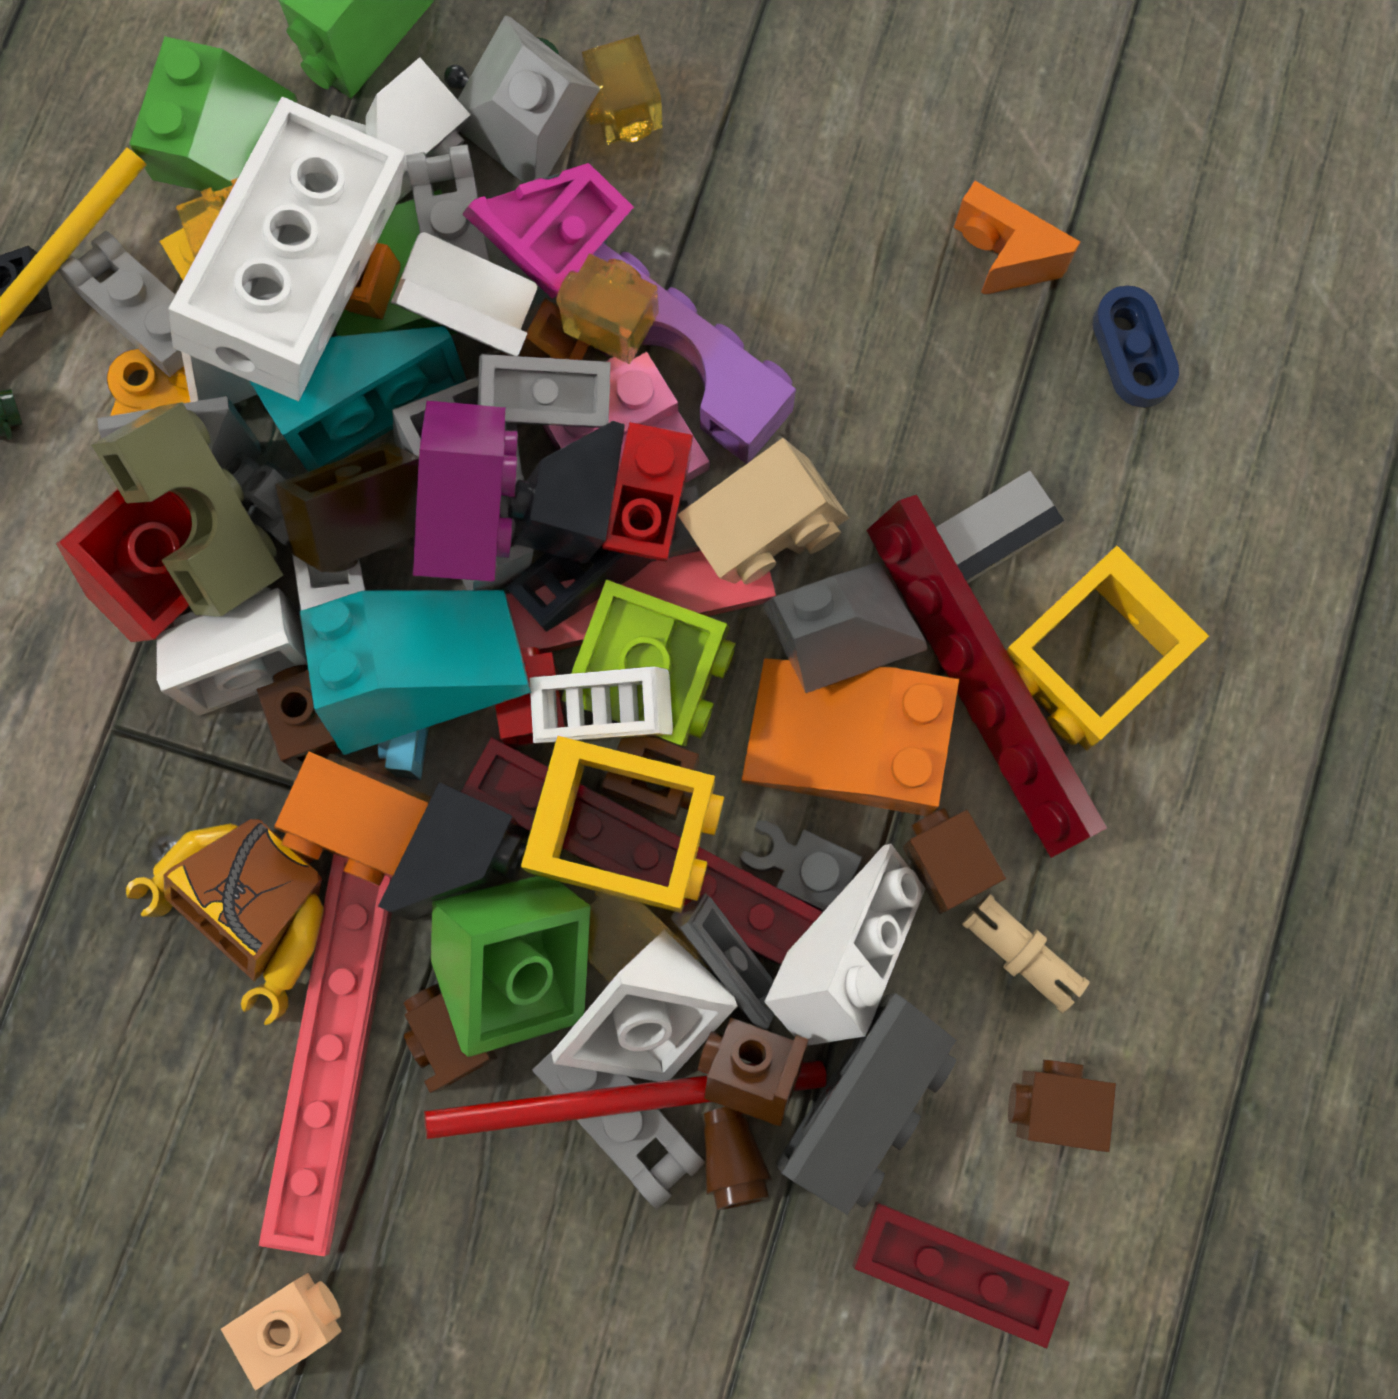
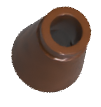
M728 1107L704 1113L703 1117L706 1126L704 1128L707 1195H714L716 1209H732L769 1199L766 1182L771 1181L772 1178L748 1121L744 1118V1114Z

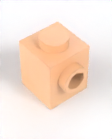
M309 1273L221 1328V1331L256 1391L341 1333L342 1331L336 1322V1319L340 1318L341 1313L337 1301L329 1288L321 1281L314 1284Z

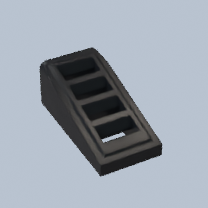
M602 544L589 560L593 566L584 572L578 566L581 563L579 561L545 553L506 588L547 632L598 600L606 580L621 585L650 563L649 558L611 550L603 556L599 552L603 549ZM565 572L575 580L568 588H565L557 580V577ZM545 585L556 596L548 605L535 593V591Z

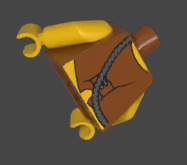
M256 818L250 819L240 826L229 823L189 831L154 866L153 878L141 877L129 882L126 887L127 898L140 899L151 888L153 899L151 904L141 912L142 917H160L167 914L174 907L253 981L258 979L263 973L266 982L249 990L242 997L241 1008L244 1012H247L255 1005L259 994L267 996L272 1003V1012L264 1022V1025H268L286 1013L288 996L285 990L293 988L315 950L324 908L319 899L322 878L309 865L315 859L282 846L281 843L285 835L282 838L278 837L261 820Z

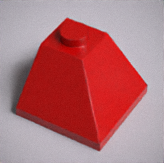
M117 488L56 543L85 596L130 642L154 640L189 606L162 562V559L185 544L192 528V518L188 506L182 498L171 491L166 492L152 502L126 503Z

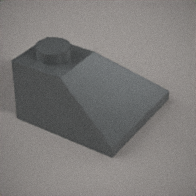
M880 562L805 585L772 597L763 603L765 613L805 693L927 650L926 640Z

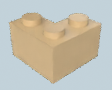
M784 438L777 441L677 514L718 577L734 584L740 580L744 584H749L767 574L777 564L773 556L786 547L798 554L805 549L810 554L820 551L839 537L841 531L838 526L849 519L809 458Z

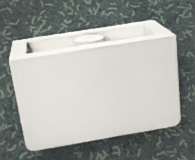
M422 232L416 238L391 303L503 353L518 356L527 332L522 331L521 327L536 293L537 285L535 282L433 235Z

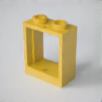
M1116 546L1013 642L1006 651L1032 697L1051 714L1048 717V722L1053 730L1071 745L1079 743L1087 751L1102 740L1199 647L1209 635L1136 563ZM1095 589L1163 655L1153 667L1101 716L1033 650L1047 634Z
M557 735L521 867L527 873L682 913L685 898L698 901L708 862L696 859L702 833L715 836L724 796L713 794L715 786L714 775ZM584 766L693 793L668 887L559 859Z

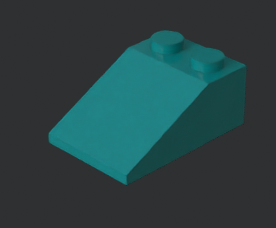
M441 326L330 337L299 401L252 381L249 382L283 437L309 472L342 460L393 429L392 410L463 383L467 379L453 339L446 327Z
M504 590L359 591L300 611L314 710L343 755L531 693L508 598Z

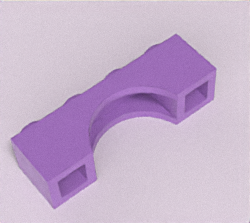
M602 243L566 286L556 295L557 306L594 334L590 344L606 357L619 350L636 345L661 346L683 356L699 374L705 390L700 405V429L745 464L749 463L793 412L796 389L791 386L792 380L789 375L774 362L764 360L761 363L745 351L741 339L725 325L716 324L712 326L699 316L695 305L681 291L672 287L666 291L649 278L650 274L646 267L632 254L622 252L619 255L605 243Z

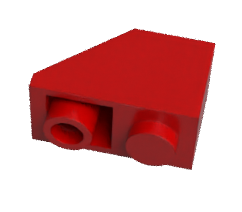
M629 422L603 549L667 562L688 474L693 435Z

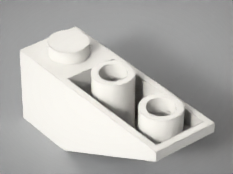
M892 844L884 845L790 948L764 1001L794 1037L798 1035L809 1039L808 1045L865 1037L926 889L916 873L910 869Z

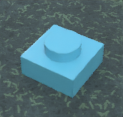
M429 727L379 743L378 755L380 759H386L385 769L395 777L421 780Z

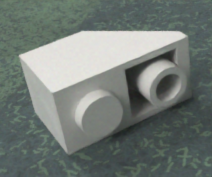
M418 58L376 94L366 114V134L406 151L401 194L398 201L412 190L406 155L425 152L426 157L429 158L450 154L449 147L460 146L464 143V139L459 135V132L471 115L421 58Z

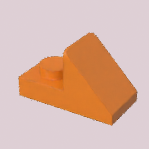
M974 181L962 199L954 228L962 232L965 239L973 246L982 250H993L999 254L988 272L981 291L983 294H991L1062 278L1080 244L1079 240L977 181Z

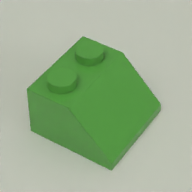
M164 36L129 145L134 153L147 164L144 168L152 180L228 197L281 97L296 103L298 100L294 93L224 49Z
M535 876L432 901L431 963L460 1049L467 1057L574 1026L583 1016L585 1011L591 906L560 881Z

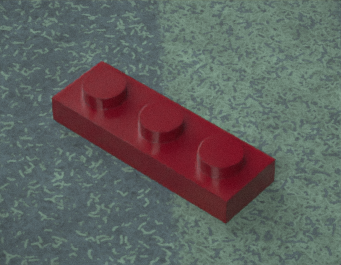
M877 1201L874 1204L852 1264L855 1270L1046 1349L1048 1348L1070 1283L1062 1277Z

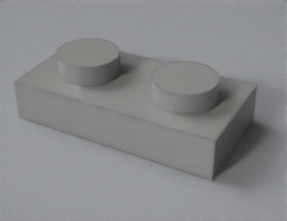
M482 354L479 357L478 405L506 407L505 423L600 428L609 423L611 362Z

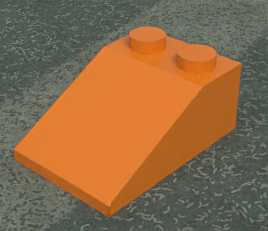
M764 658L741 782L928 816L939 807L959 679L899 668L878 667L805 693L789 660Z

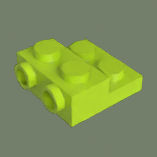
M606 580L571 674L644 667L667 669L670 676L673 732L669 735L656 736L686 747L690 735L701 739L706 730L714 707L713 702L704 699L712 675L724 679L734 655L736 643L726 640L730 630L727 623ZM637 685L639 721H645L642 685ZM618 686L610 687L612 720L621 723ZM583 688L584 709L593 712L591 688ZM566 690L561 699L563 702H566Z

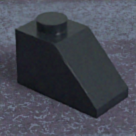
M612 421L541 459L527 481L517 480L515 495L511 497L508 508V517L517 520L513 538L514 544L582 563H587L606 541L625 424Z

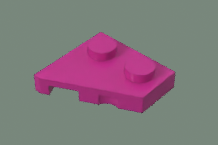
M589 163L564 170L558 177L549 180L539 178L520 184L515 191L490 199H486L485 196L476 198L468 205L462 215L553 299L634 206Z

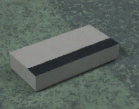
M1028 471L937 526L936 529L967 583H970L1060 528L1065 520L1032 472Z

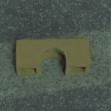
M183 402L158 406L93 443L91 446L126 503L152 502L168 491L175 493L186 503L192 518L189 538L181 548L162 559V562L195 615L222 617L283 576L274 560L277 554L276 548L269 535L260 526L253 524L241 503L244 501V494L239 483L229 471L220 467L208 447L211 439L202 420L194 412L187 410Z

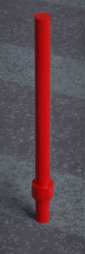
M823 1062L803 1063L794 1091L825 1087L826 1071ZM745 1063V1064L750 1065V1066H756V1065H757V1064H754V1063ZM708 1075L424 1111L426 1139L709 1103L712 1101L704 1099Z

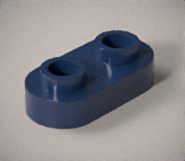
M1128 285L1116 287L1106 293L1100 301L1093 316V330L1113 387L1119 397L1132 406L1152 407L1166 399L1176 385L1179 378L1178 361L1153 297L1139 287ZM1124 318L1128 320L1132 329H1119L1115 325L1114 319ZM1133 373H1145L1149 376L1151 385H1140L1135 381Z

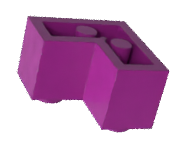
M426 401L419 448L413 576L495 582L496 557H510L512 518L499 517L501 496L514 497L517 431L505 430L506 407Z

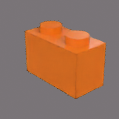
M308 751L274 829L286 833L281 843L282 846L316 860H319L323 849L348 859L343 870L344 872L380 886L385 875L393 877L429 803Z

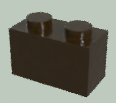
M388 442L276 483L275 486L292 554L322 573H336L354 567L358 563L359 558L379 550H395L409 545L415 536L419 457Z

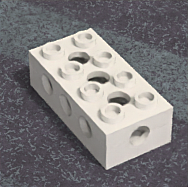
M281 97L168 308L173 348L299 401L400 197L406 151Z

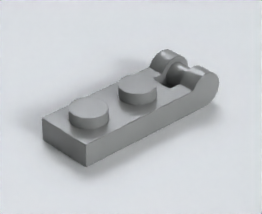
M468 144L449 147L450 154L427 158L425 152L406 155L420 233L426 232L490 262L485 235L462 215L468 205L478 198ZM455 179L457 192L434 195L432 183Z
M104 231L91 241L93 248L79 259L71 256L59 267L58 271L67 284L166 375L171 377L184 366L181 351L174 349L172 345L168 308L175 294L127 253L111 233ZM109 268L115 272L101 284L96 280L97 277Z
M551 1052L532 1069L554 1095L636 1084L629 1076L553 1064ZM660 1109L577 1120L656 1210L672 1196L669 1189L683 1175L688 1173L692 1177L706 1164L703 1157ZM656 1137L668 1153L650 1169L637 1154Z

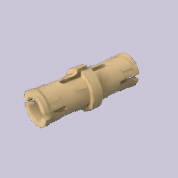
M989 893L977 906L997 925L995 927L990 926L974 910L967 916L962 925L966 929L971 930L1006 961L1003 967L1013 977L1020 973L1051 1001L1060 1013L1065 1012L1075 1002L1055 981L1060 980L1078 997L1083 994L1090 981L1085 977H1081L1066 962L1045 946L1047 938L1038 930L1032 933L1028 931L1015 917L996 902Z

